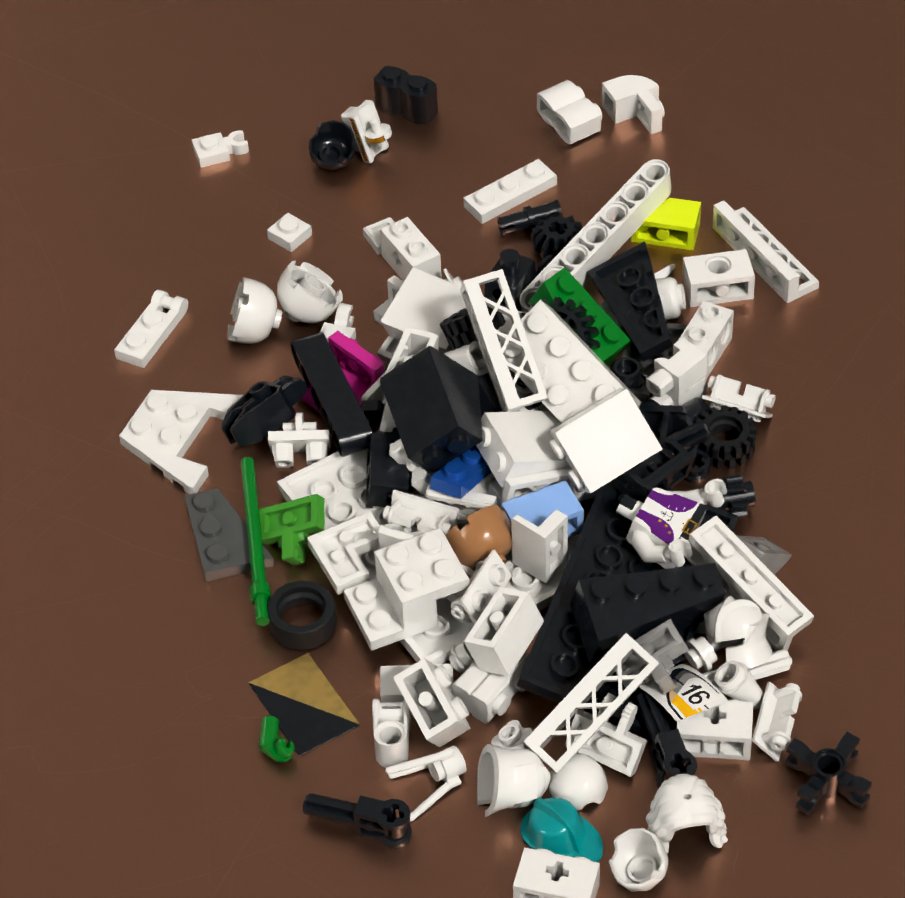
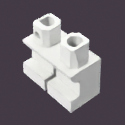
M683 337L673 344V356L670 359L661 357L654 360V373L646 378V387L653 394L649 399L658 402L660 405L682 406L696 397L702 398V395H707V354Z

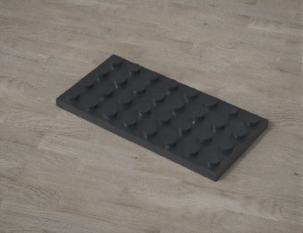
M620 476L600 487L517 683L518 687L557 703H560L598 663L589 665L570 606L578 580L665 569L658 563L644 562L633 545L626 539L633 521L616 513L624 497V494L614 486L616 479ZM707 504L708 508L700 526L714 516H717L734 532L739 516ZM684 556L685 564L681 567L693 566ZM699 623L678 631L685 642L694 638ZM686 656L684 657V659H683L681 662L675 664V666H678V665H680V664H684V663H685V660H686ZM618 681L605 682L596 692V703H602L608 693L618 697ZM638 687L615 711L608 722L618 726L625 706L629 702L637 705L635 701L636 696L644 690ZM592 697L586 703H592ZM662 706V709L665 714L667 710ZM637 708L634 722L628 732L651 741L639 708ZM580 709L592 714V709Z

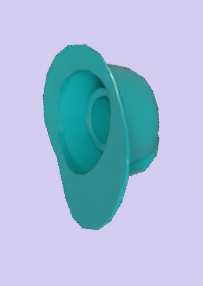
M538 797L534 801L533 809L528 811L522 819L520 827L522 838L532 849H547L554 854L573 858L578 856L585 857L597 863L602 858L604 845L601 835L594 826L578 813L571 802L563 798L551 797L543 800Z

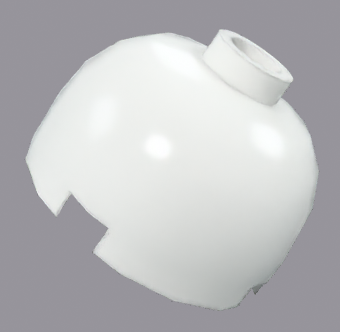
M292 261L281 274L277 283V298L285 316L291 321L303 323H319L326 320L343 300L340 288L336 293L331 287L334 280L321 269L307 262L297 266L295 265L296 261Z
M242 278V282L238 285L230 313L233 315L232 321L235 322V326L228 324L227 339L228 341L240 344H255L267 338L272 328H279L282 310L277 309V298L273 290L266 284L257 280Z

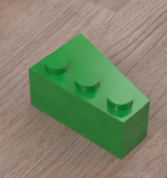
M565 267L547 279L528 302L529 305H536L542 298H546L552 305L555 297H560L564 304L568 299H571L576 303V308L582 305L587 310L586 316L591 315L595 319L592 327H597L600 331V334L593 338L600 342V348L592 351L606 366L614 361L631 341ZM576 328L574 332L579 336L578 328Z

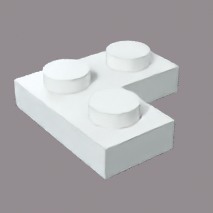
M371 511L307 537L308 547L337 595L344 593L343 590L370 581L369 572L359 555L380 547L378 534L380 525Z

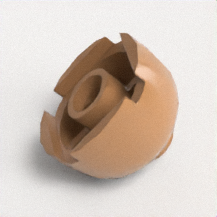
M491 505L466 517L469 523L461 530L455 525L445 535L460 563L470 567L473 571L476 569V564L487 558L492 550L497 552L505 564L507 562L505 556L512 549L511 522L503 508H499L498 505Z

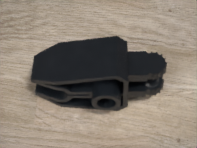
M282 375V377H279V380L276 379L273 383L261 381L254 384L228 409L224 417L221 429L229 443L237 442L238 446L241 447L261 442L268 437V431H276L282 428L283 423H288L295 417L296 412L293 405L306 394L308 387L306 382L299 378L296 379Z

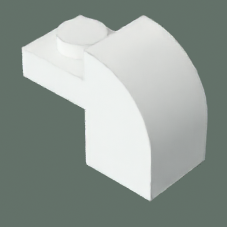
M626 75L602 83V107L615 124L638 117L650 134L662 131V117L665 116V111L659 100V85L656 82L643 76Z

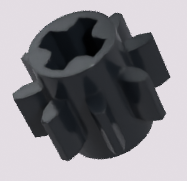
M742 475L723 477L728 492L723 495L725 501L718 508L739 517L748 516L747 508L754 507L756 504L752 482H743Z

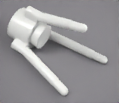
M453 745L438 753L402 762L385 769L388 777L394 779L428 768L435 781L442 780L445 782L410 813V822L423 814L450 789L461 784L459 775L465 773L467 768L463 755L456 746Z

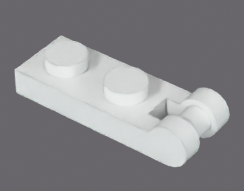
M156 290L152 296L151 303L114 349L116 359L145 368L187 312L188 299L180 296L173 298L165 291ZM168 309L169 311L168 313H164L163 310Z

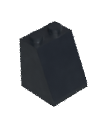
M432 346L426 347L380 378L381 387L408 459L430 472H434L483 441L478 375Z

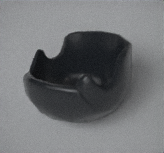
M335 120L319 124L315 134L309 140V155L312 162L322 169L336 171L346 167L353 159L356 149L352 129L345 123Z

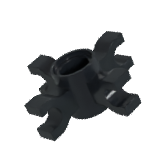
M847 731L835 749L826 748L816 753L800 740L793 739L786 749V752L790 755L785 760V764L810 775V780L797 792V796L801 798L796 803L798 810L809 816L821 797L833 798L839 794L844 795L852 804L860 809L864 807L870 799V794L867 792L871 788L872 782L846 771V767L858 756V750L855 748L860 743V738Z

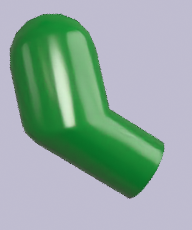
M264 716L261 719L259 749L275 762L283 763L289 761L295 751L294 743L291 740L286 743L284 737H278V718L275 716Z

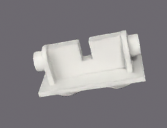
M720 374L717 377H710L708 389H712L711 395H702V399L711 401L709 407L721 410V406L727 405V411H729L730 407L734 406L740 411L744 410L747 412L748 418L752 417L756 422H761L762 417L771 418L773 414L766 412L767 407H773L776 395L770 394L771 391L769 389L746 384L744 394L740 395L738 393L741 381L724 377Z
M393 490L391 506L387 505L385 507L383 519L388 520V524L396 523L409 528L416 525L417 530L426 533L441 528L444 535H446L451 528L457 525L459 508Z
M492 550L487 558L476 564V569L469 579V587L462 590L457 599L451 603V614L455 618L461 620L464 617H470L476 623L498 588L505 587L510 580L512 574L495 550Z
M767 682L752 742L776 762L779 761L781 752L791 743L790 736L795 720L791 715L796 714L799 702L802 700L800 687L794 683H789L786 687L778 689L771 682Z

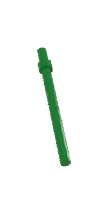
M245 457L241 460V472L252 577L249 594L250 602L254 605L256 624L266 626L270 623L267 608L271 598L270 585L266 583L255 464L253 458Z

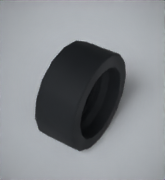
M295 581L277 589L269 599L267 608L270 619L269 626L272 636L280 644L290 649H311L326 642L334 633L337 622L335 603L332 594L324 586L313 581ZM301 604L313 605L323 611V615L319 620L304 626L290 625L281 619L286 610Z

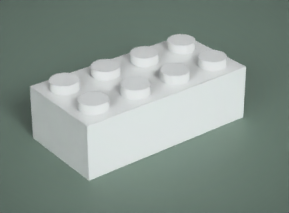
M542 300L520 319L548 397L547 400L541 402L561 423L619 388H626L637 406L641 403L554 309ZM514 331L512 338L518 340L516 332ZM500 339L499 342L502 348L505 341ZM508 343L503 353L505 360L520 367L524 359L522 349ZM525 363L523 370L529 372L527 364ZM519 375V378L534 394H537L533 381Z

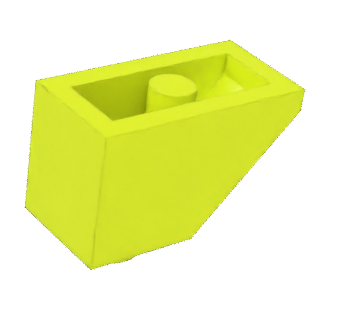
M676 198L666 199L643 221V224L631 236V242L642 243L645 241L646 244L694 250L700 227L701 202Z

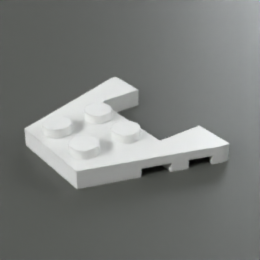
M151 390L120 433V443L149 466L153 464L163 471L164 477L172 483L176 481L182 485L187 494L197 493L209 476L208 468L205 465L182 457L208 419L212 416L224 420L228 409L243 395Z

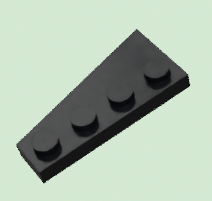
M645 241L588 271L591 281L625 334L631 340L632 345L643 362L673 347Z

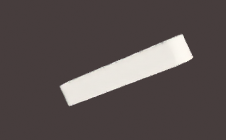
M660 159L647 161L520 294L521 312L527 313L530 310L528 302L540 286L564 267L582 287L586 285L590 280L588 271L608 261L638 230L643 221L671 194L670 168L665 161Z

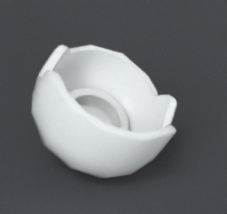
M575 754L557 774L552 769L550 771L551 778L548 787L552 797L563 798L571 802L577 810H582L589 803L600 804L604 800L608 790L606 775L603 768L591 756Z
M630 828L615 838V851L612 859L609 860V865L619 885L631 892L648 891L665 877L669 860L662 842L655 834L645 828Z

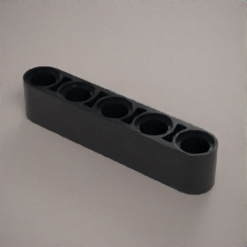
M320 332L291 341L290 346L296 366L304 382H306V386H308L311 397L327 429L330 431V436L340 456L345 457L367 450L372 430L324 333Z

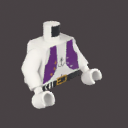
M721 479L710 480L706 483L705 489L668 491L657 487L652 489L644 503L625 494L616 513L633 521L626 539L633 545L644 562L658 563L665 569L681 567L685 564L684 556L691 557L693 555L690 542L688 541L689 535L700 527L708 508L706 506L708 501L713 507H721L725 501L723 495L728 491L724 481Z

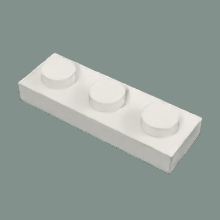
M537 159L464 197V208L483 224L557 185V175L542 161Z

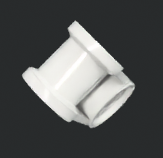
M373 699L372 718L376 761L384 768L406 762L409 757V731H411V710L405 699L403 702H380L379 699Z

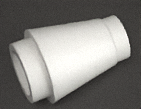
M731 660L718 668L715 674V682L721 693L732 699L753 702V710L761 706L764 692L744 663Z

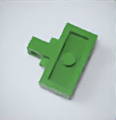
M314 494L259 509L262 543L265 545L278 543L279 548L282 549V560L292 564V566L305 563L307 548L304 543H308L307 537H309V534L324 530L325 498Z

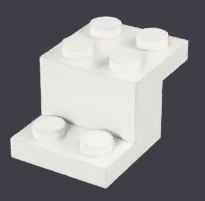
M438 528L374 551L376 579L343 591L344 599L372 651L438 627L436 600L465 590L470 584L469 577L442 529Z

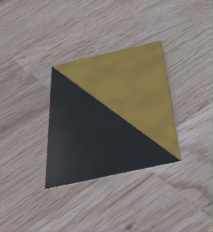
M309 653L248 682L270 715L279 719V728L286 738L294 743L295 750L299 756L360 725Z

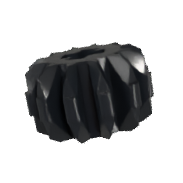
M561 213L558 217L547 214L545 220H537V224L531 233V242L533 243L535 256H541L542 260L550 254L557 256L583 228L582 223L575 222L573 216L565 218Z

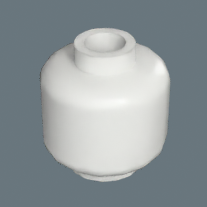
M672 277L656 279L666 320L678 318L681 310L686 309L683 284H678L676 279Z

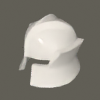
M728 596L724 602L704 613L707 641L714 651L727 647L726 662L731 660L741 662L748 669L767 662L772 655V649L765 636L770 613L762 614L758 605L750 600H735L732 596Z
M523 743L509 749L487 744L483 748L478 762V806L490 804L489 808L485 810V817L499 810L522 808L534 804V801L538 797L541 798L547 790L551 778L550 772L544 767L540 757L535 752L524 749Z

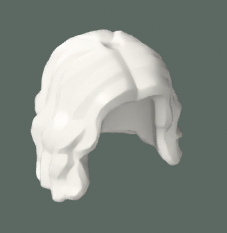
M677 774L661 784L655 794V798L651 801L650 812L646 816L648 831L660 839L666 853L669 852V841L672 840L675 831L693 826L706 825V831L709 833L710 842L714 847L721 848L723 843L728 841L726 837L727 827L724 823L725 813L723 812L722 804L714 796L713 790L707 786L705 780L690 774Z

